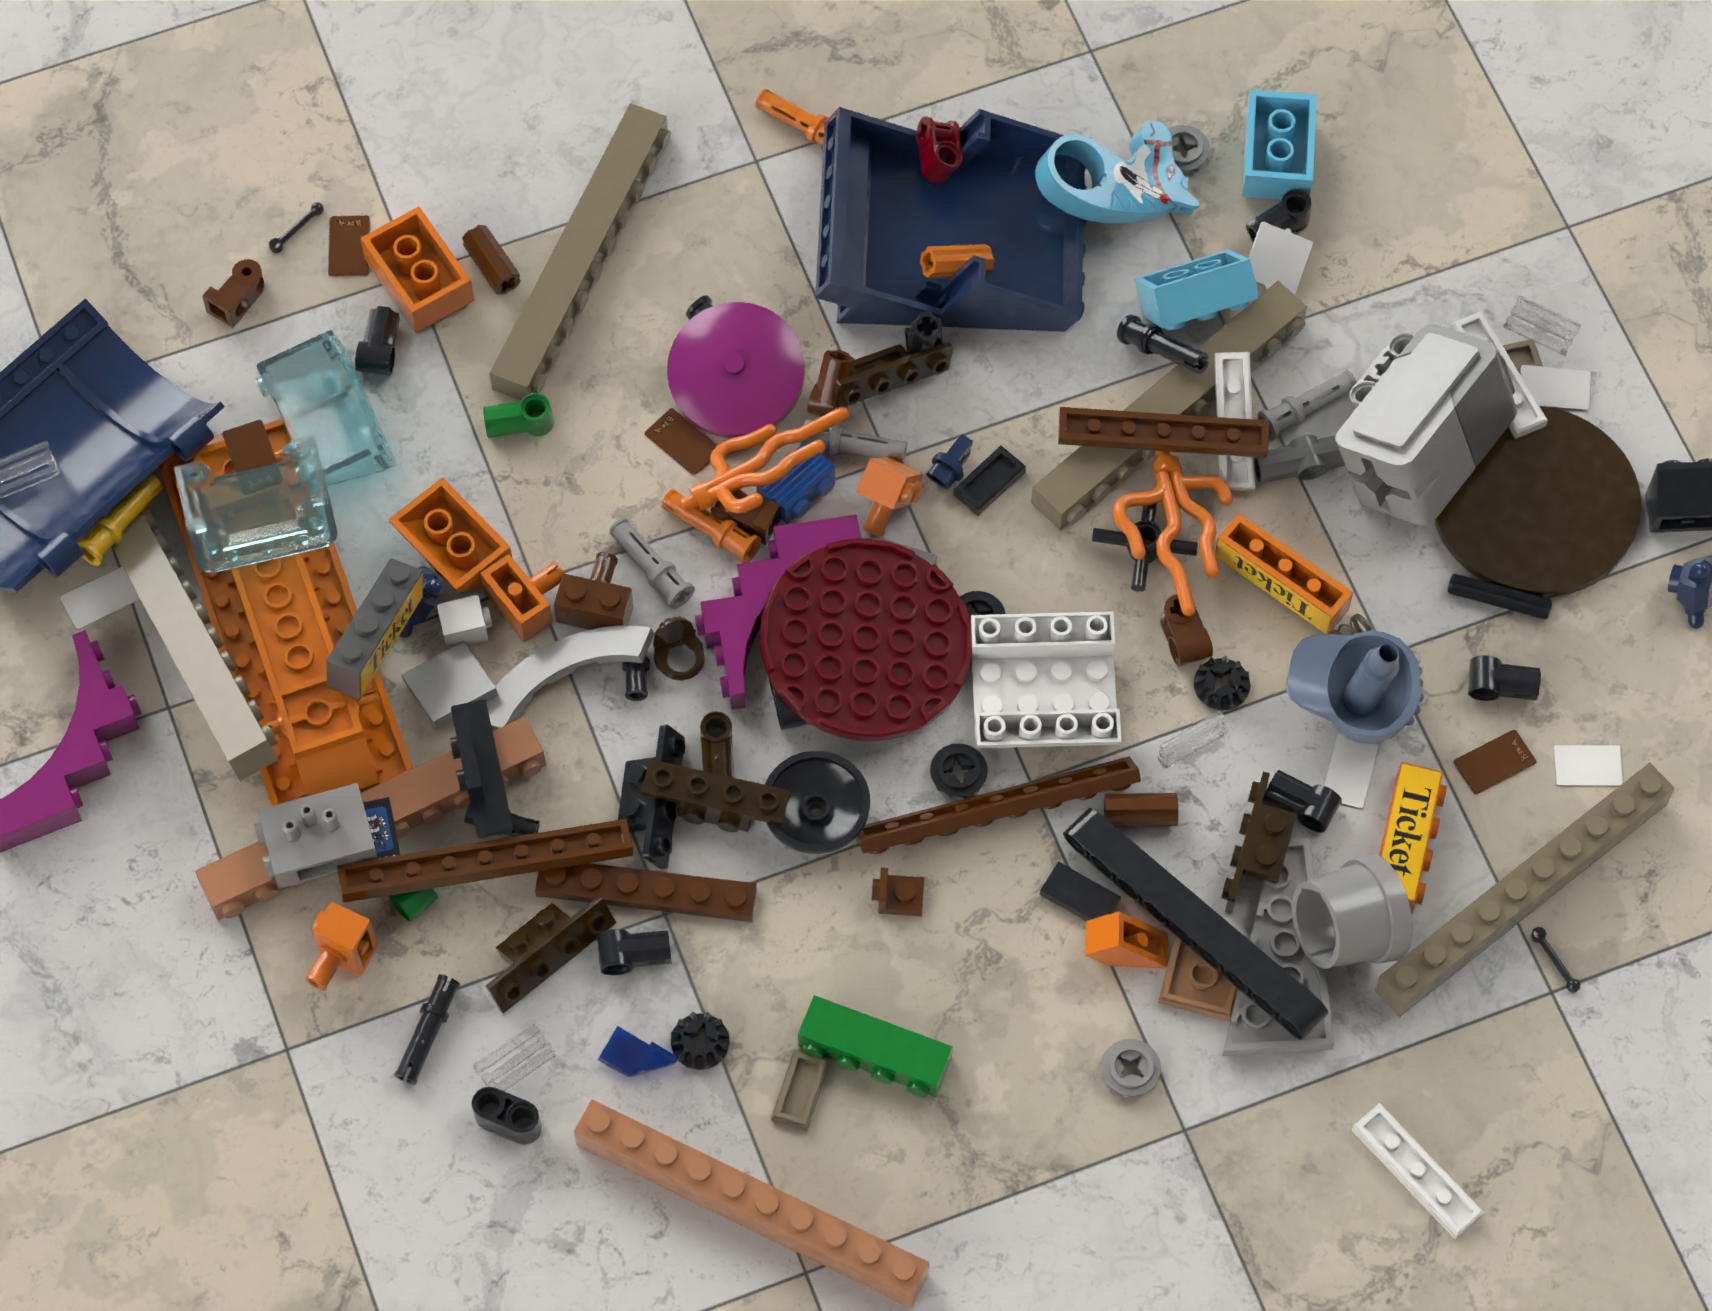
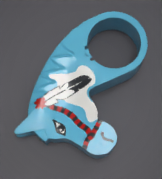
M1147 121L1131 138L1129 148L1132 157L1127 162L1089 137L1079 134H1068L1058 138L1039 159L1036 166V182L1043 196L1066 213L1084 220L1101 223L1141 222L1164 216L1170 212L1191 215L1193 209L1200 206L1199 202L1187 191L1189 177H1185L1180 168L1175 164L1170 131L1164 124L1158 121ZM1068 155L1079 160L1090 174L1092 189L1080 190L1065 183L1055 168V156Z

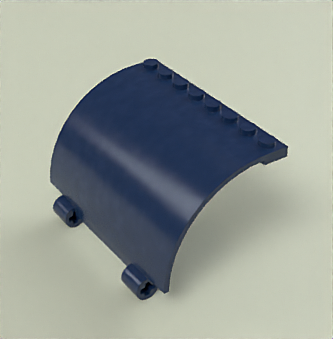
M86 298L0 372V590L7 593H17L43 569L52 577L58 579L84 555L83 550L76 542L84 532L174 452L181 459L188 462L214 439V435L206 423L225 407L221 401L218 403H207L196 399L166 380L141 359L108 326L109 323Z

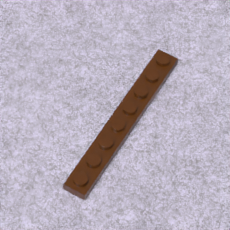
M1128 756L866 824L856 837V842L863 854H880L892 846L918 844L924 838L934 835H953L961 828L987 826L993 820L1003 817L1018 818L1026 815L1030 810L1056 808L1062 805V802L1073 799H1091L1097 793L1103 791H1122L1131 787V784L1141 782L1139 768L1131 757Z
M621 819L337 865V873L342 901L346 903L633 856V845L627 820Z

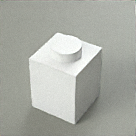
M478 595L436 604L447 650L462 641L467 646L488 641L486 628L493 627L488 606L481 607Z

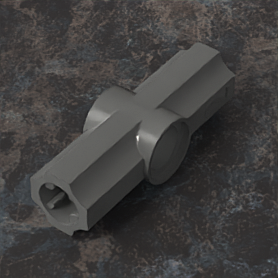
M1304 435L1292 440L1288 446L1268 450L1267 458L1254 457L1257 480L1261 484L1296 476L1300 480H1312L1322 476L1328 469L1345 466L1335 441L1336 435L1318 439L1315 435Z

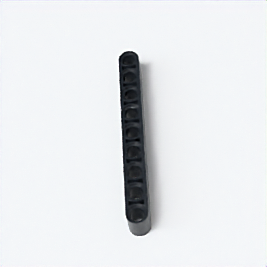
M1088 808L1063 832L1064 838L1075 851L1295 1038L1303 1040L1328 1015L1325 1005L1312 992L1096 810Z

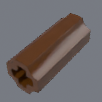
M477 225L463 235L461 239L463 240L464 248L496 294H506L519 285L521 282L519 278L520 273L486 225Z
M1177 793L1104 794V818L1115 827L1178 826L1179 807Z

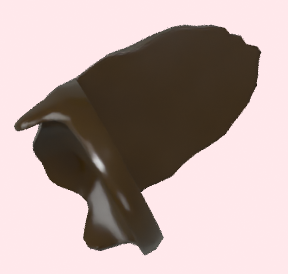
M681 616L666 618L664 622L659 624V628L654 633L653 658L656 669L672 680L684 681L693 678L699 674L705 662L703 644L695 635L696 630L693 628V624L686 618ZM685 645L688 649L692 650L696 655L694 667L685 672L671 669L667 664L669 649Z

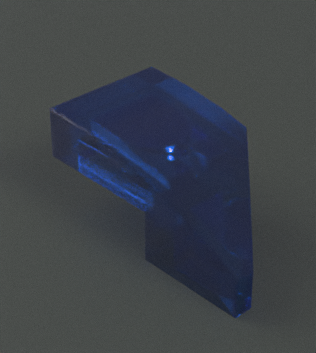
M617 1026L597 1060L631 1078L674 1065L679 1057L654 1042L648 1044Z

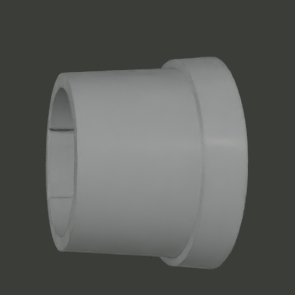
M1374 853L1364 854L1347 861L1341 869L1299 884L1294 892L1292 916L1295 931L1304 952L1318 967L1328 969L1365 961L1375 964L1400 960L1408 952L1413 929L1409 900L1399 876L1383 857Z

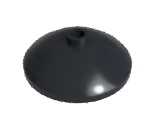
M808 751L793 755L781 762L766 780L765 785L791 790L782 826L767 822L766 824L771 833L781 843L793 850L809 854H823L836 851L852 842L863 830L868 820L870 792L867 782L855 765L839 755L825 751ZM814 808H819L823 812L818 816H814L810 811Z

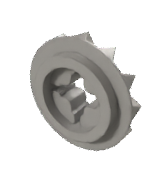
M1176 125L1168 128L1172 139V153L1175 164L1181 171H1185L1187 175L1193 169L1197 168L1200 170L1203 163L1208 160L1210 151L1206 136L1197 128L1188 125ZM1179 141H1181L1185 150H1188L1186 158L1177 151Z
M1135 1039L1121 1040L1114 1043L1105 1052L1101 1064L1102 1078L1109 1085L1111 1091H1116L1125 1098L1137 1095L1141 1097L1144 1093L1154 1089L1161 1073L1160 1059L1155 1050L1145 1042ZM1141 1059L1137 1068L1140 1076L1130 1074L1122 1079L1125 1067L1121 1063L1131 1065Z

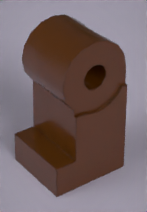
M251 259L237 262L232 269V276L227 279L219 290L210 286L202 295L206 312L234 328L264 290L265 283L260 265Z
M740 489L732 493L735 499L738 500L749 496ZM769 499L766 502L763 501L760 506L745 513H731L719 500L715 501L714 506L710 509L712 514L724 521L729 519L737 522V527L751 536L758 535L761 537V543L764 545L768 543L774 533L773 527L778 526L781 521L780 504Z

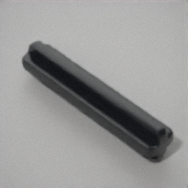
M1452 574L1447 588L1448 593L1541 619L1548 618L1552 607V601L1548 598L1459 574Z

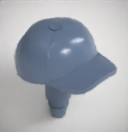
M1370 630L1355 635H1311L1300 641L1294 649L1290 660L1286 681V691L1290 699L1301 708L1329 720L1346 738L1359 743L1377 744L1394 737L1405 725H1413V715L1420 713L1421 708L1418 704L1424 699V695L1421 693L1423 681L1420 679L1422 668L1419 666L1413 651L1400 638L1386 632Z

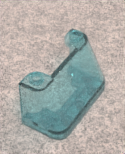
M332 329L256 364L260 376L255 378L258 387L264 397L270 395L276 403L299 456L297 458L299 466L294 467V470L303 487L308 485L312 490L385 471L397 465L346 348Z
M315 436L294 439L285 445L282 450L284 462L213 477L210 466L204 463L191 462L174 467L186 526L199 569L210 573L323 548L336 540L337 528Z

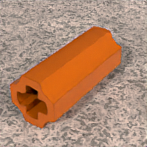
M986 244L928 246L921 253L920 264L923 269V275L928 278L951 277L975 255L986 259L987 276L988 272L993 270L994 265L991 247Z

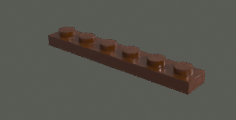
M1060 407L1058 444L1267 458L1269 420Z
M591 863L538 871L535 888L536 897L590 903L600 895L607 905L746 922H752L757 893V883Z

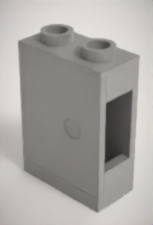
M358 783L258 809L261 823L254 824L259 845H267L269 855L262 857L268 878L275 877L279 889L336 874L337 865L378 859Z

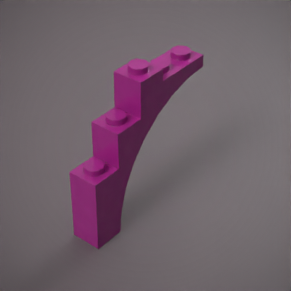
M857 514L774 526V540L768 541L770 559L737 564L738 577L732 578L734 597L700 602L701 615L695 616L698 637L705 636L707 648L714 647L717 666L724 665L726 676L720 677L722 697L730 698L731 710L745 708L744 679L747 660L756 635L760 630L763 610L771 589L785 573V570L804 554H809L825 547L831 542L861 538Z
M86 630L72 635L78 656L79 689L75 711L65 736L50 759L28 781L9 795L0 799V853L82 821L77 808L84 805L77 788L111 775L106 762L113 760L107 746V741L140 729L135 716L142 713L135 695L127 697L123 685L115 686L110 671H101L98 662L105 660L98 641L90 642Z

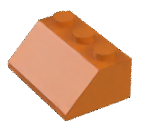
M443 477L388 519L389 523L457 593L483 588L480 573L506 555L510 554L512 557L511 547Z

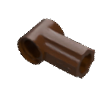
M827 350L824 353L818 382L814 385L808 401V413L822 417L835 410L831 405L834 384L837 380L851 376L855 358L851 357L849 353L841 350Z

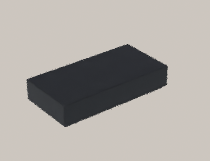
M1000 445L953 489V495L979 516L1026 472V466Z
M1059 861L1040 889L1039 894L1085 921L1114 913L1121 902V896Z

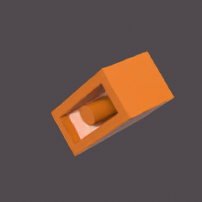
M1120 911L1086 921L1085 956L1109 966L1160 969L1167 967V932Z

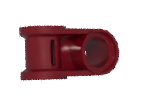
M924 116L919 121L916 132L921 171L923 176L931 183L942 184L952 175L963 160L959 138L960 127L957 121L949 120L947 123L933 121L931 117Z

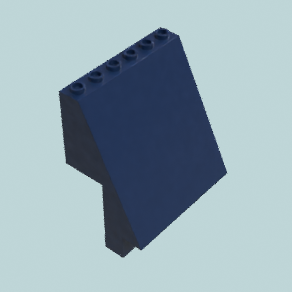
M839 107L824 124L815 298L838 304L837 323L911 326L912 322L918 318L919 313L931 311L935 317L941 318L942 327L1065 332L1081 319L1084 313L1082 287L1085 282L1083 257L1086 245L1083 243V231L1086 220L1068 214L1049 202L1039 190L1035 177L1039 159L1058 138L1064 135L978 109L960 127L959 138L963 155L961 164L944 183L934 184L928 181L922 174L916 130ZM1056 155L1054 158L1055 168L1061 179L1073 188L1087 190L1085 185L1086 167L1072 156ZM986 244L991 247L994 265L993 270L989 271L987 276L986 259L975 255L951 277L928 278L923 275V269L920 264L921 253L928 246Z

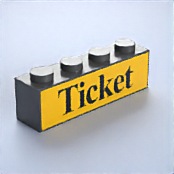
M392 558L389 559L326 661L327 688L359 700L361 699L423 597L422 569Z

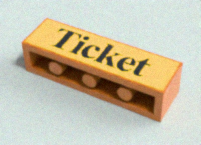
M1240 513L1219 535L1215 550L1217 559L1323 633L1328 634L1349 611L1353 596L1351 590Z
M1401 762L1395 780L1379 856L1383 857L1399 876L1406 891L1412 914L1414 905H1422L1426 883L1420 882L1422 871L1429 872L1433 851L1428 850L1427 846L1429 838L1436 839L1440 818L1434 817L1436 806L1443 807L1447 786L1441 785L1443 771Z

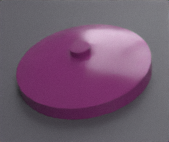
M728 302L703 310L683 326L669 352L667 377L676 405L692 424L709 434L723 438H733L747 435L767 424L777 426L790 414L803 390L805 361L797 336L780 316L756 304Z

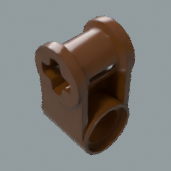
M1177 594L1169 597L1165 602L1160 624L1169 644L1174 663L1180 667L1212 657V642L1202 624L1196 607L1195 613L1192 616H1185L1181 611Z

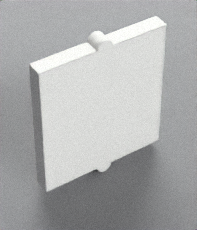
M1262 221L1248 257L1251 261L1255 282L1264 286V290H1267L1275 282L1279 281L1295 295L1313 242L1291 233L1289 228L1283 230Z

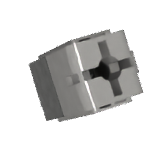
M1439 325L1423 327L1416 335L1401 333L1390 340L1352 387L1349 397L1354 412L1335 436V441L1356 495L1362 505L1417 525L1431 523L1439 516L1475 470V466L1479 465L1517 415V406L1513 398L1515 389L1506 362L1499 355L1495 344Z

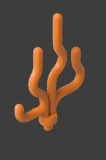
M844 406L839 407L800 428L783 431L776 434L777 429L773 424H767L747 435L733 437L716 446L710 456L711 465L717 472L716 475L704 484L701 481L689 487L691 495L679 500L685 512L698 507L700 512H703L713 507V502L719 500L728 511L737 514L748 512L760 506L763 502V497L759 493H753L739 500L735 499L732 493L744 487L765 486L777 482L785 477L795 466L822 453L825 450V443L818 439L785 456L772 469L755 473L770 461L773 454L779 448L807 440L846 420L850 415L849 409ZM766 441L755 457L730 470L729 465L724 460L727 455L738 450L754 447Z
M1156 451L1157 459L1152 463L1156 478L1155 488L1147 492L1122 495L1116 500L1112 508L1113 519L1116 526L1127 536L1133 557L1138 560L1143 559L1146 555V550L1138 527L1128 518L1126 510L1129 507L1147 506L1162 500L1167 518V526L1156 541V553L1160 562L1171 572L1182 613L1185 616H1192L1195 613V604L1186 571L1182 563L1170 550L1171 542L1177 537L1181 529V515L1178 505L1185 513L1200 522L1203 530L1199 539V551L1205 573L1210 578H1216L1219 575V566L1213 548L1217 534L1216 523L1212 515L1205 508L1190 499L1187 490L1211 488L1217 492L1219 501L1224 506H1228L1233 502V495L1228 483L1222 478L1208 474L1183 476L1181 464L1176 455H1171L1168 451Z

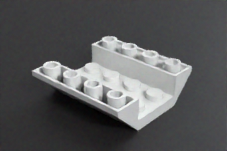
M1113 611L971 615V667L974 731L977 748L1121 745L1120 709H1117L1114 668L1115 629Z

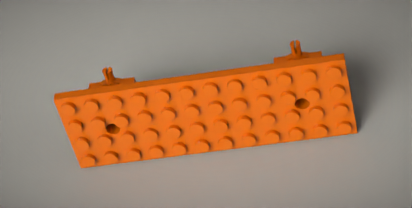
M290 416L264 424L283 478L281 484L244 495L222 434L214 436V439L188 462L181 459L176 453H173L159 465L211 625L215 628L224 644L219 648L220 652L223 653L227 650L237 667V670L231 672L233 677L241 675L251 693L245 696L247 702L255 700L264 716V719L258 721L260 726L263 727L268 724L278 742L272 747L279 760L260 770L272 806L358 783L360 793L413 769L379 670L360 700L327 688L326 661L358 610Z

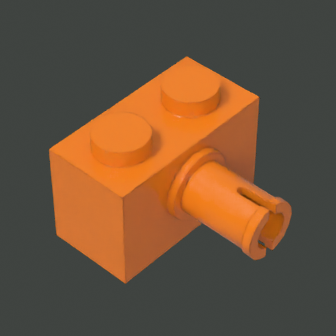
M887 456L869 460L856 490V493L874 501L865 525L862 528L869 533L882 537L893 510L909 506L912 502L916 503L924 487V484L921 483L924 473Z
M510 554L482 571L480 576L484 593L523 642H525L553 623L550 604L543 595L560 584L564 572L561 567L557 569L559 565L553 561L551 565L529 578Z
M332 901L326 911H320L312 927L320 956L310 973L306 976V982L319 990L326 991L338 967L361 977L378 948L371 920Z

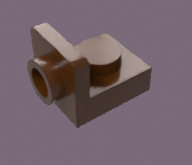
M881 867L880 879H873L872 901H879L878 914L922 916L924 877L888 875V868Z

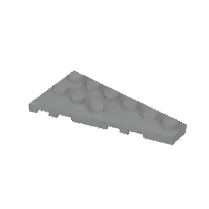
M1310 838L1292 839L1289 841L1278 884L1264 880L1250 941L1312 992L1325 1005L1328 1015L1303 1040H1299L1238 989L1222 1056L1333 1050L1334 1037L1326 970L1315 965L1304 952L1298 940L1292 916V901L1296 888L1299 884L1315 878Z

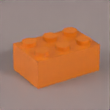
M419 206L360 238L366 262L416 333L475 301L471 279Z

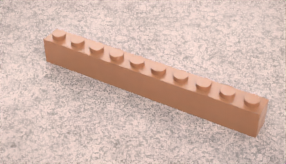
M525 716L493 731L505 788L510 782L521 777L529 778L536 775L542 767L546 766L544 751ZM452 751L361 793L363 802L389 797L397 839L405 837L411 829L423 823H435L445 813L455 808H466L470 804L468 791L460 792L456 773L457 770L463 769L461 758L454 759ZM255 842L195 871L217 921L224 917L233 918L244 911L245 907L256 902H267L276 897L279 891L288 888L279 889L275 877H267L262 858L269 855L266 844L259 845V842ZM308 881L302 882V883H299V884H295V885H291V886H293V887H298V886H301V885L307 883Z
M591 1099L574 1130L577 1146L910 1308L913 1307L929 1276L930 1262Z

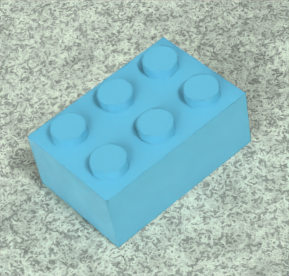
M1250 90L1246 110L1242 197L1282 200L1283 195L1293 189L1305 191L1310 196L1314 169L1317 95Z
M1225 250L1134 279L1143 318L1168 331L1180 329L1186 325L1185 321L1195 318L1199 321L1212 319L1218 315L1217 311L1227 308L1231 311L1244 309L1249 306L1250 301L1259 299L1250 259L1231 250Z

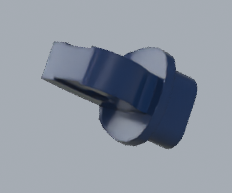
M961 434L947 453L939 452L932 458L933 465L926 473V476L944 489H949L954 481L960 482L964 477L962 466L971 453L973 441Z

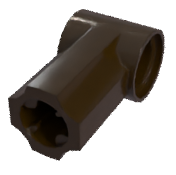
M710 712L703 717L700 724L702 769L706 772L735 778L731 719L722 712ZM716 727L724 730L725 734L715 738L708 735L707 732L711 728Z

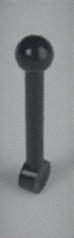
M313 203L311 210L280 238L271 239L269 241L270 250L273 253H279L283 249L285 241L312 217L323 213L324 206L322 203Z
M1542 927L1534 928L1531 933V939L1536 943H1540L1567 982V990L1572 993L1577 992L1581 987L1579 980L1572 978L1545 939L1546 931Z

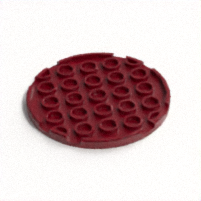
M866 538L831 542L825 547L809 554L806 553L785 570V573L771 589L763 610L759 632L760 651L764 668L772 686L785 704L807 723L824 732L858 741H883L903 737L922 729L937 719L952 704L964 684L972 660L971 620L966 605L962 603L961 598L953 587L954 584L935 564L931 565L916 555L915 551L884 540Z

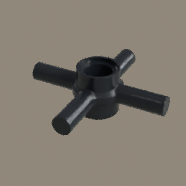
M1157 503L1143 506L1141 521L1135 523L1142 539L1152 542L1150 545H1144L1146 555L1143 559L1138 560L1133 557L1129 541L1123 532L1099 528L1093 529L1092 542L1127 547L1130 557L1135 561L1131 589L1136 592L1145 591L1149 563L1158 557L1156 541L1161 534V529L1155 523ZM1174 539L1170 544L1172 553L1196 556L1198 542Z

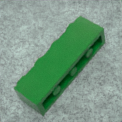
M815 995L797 1034L798 1046L802 1047L804 1053L818 1058L826 1056L837 1060L836 1063L840 1067L855 1072L861 1069L872 1073V1078L884 1084L896 1082L904 1085L908 1092L919 1097H927V1095L937 1097L952 1060L953 1046Z

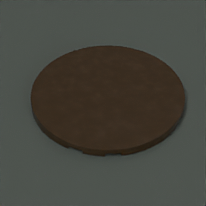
M1539 406L1548 420L1547 425L1515 439L1508 427L1479 465L1475 466V470L1435 519V527L1452 556L1467 571L1480 580L1543 597L1544 594H1570L1587 588L1606 577L1617 567L1629 551L1637 533L1641 515V495L1635 472L1620 447L1604 431L1572 413L1556 408Z

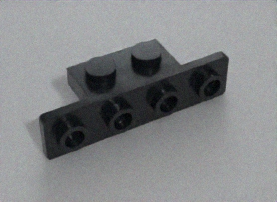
M482 699L454 705L451 707L456 737L449 739L453 758H461L463 769L457 770L456 773L460 792L468 791L477 837L485 838L512 832L513 825L486 700Z
M668 724L660 725L656 757L626 761L618 820H627L629 832L646 830L642 856L659 869H666L669 865V858L672 852L673 827L677 817V804L673 801L642 795L641 789L650 759L682 766V759L685 753V737Z

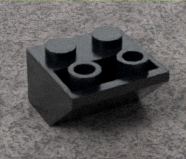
M1711 458L1701 459L1697 462L1668 460L1663 463H1657L1645 494L1650 533L1712 530Z

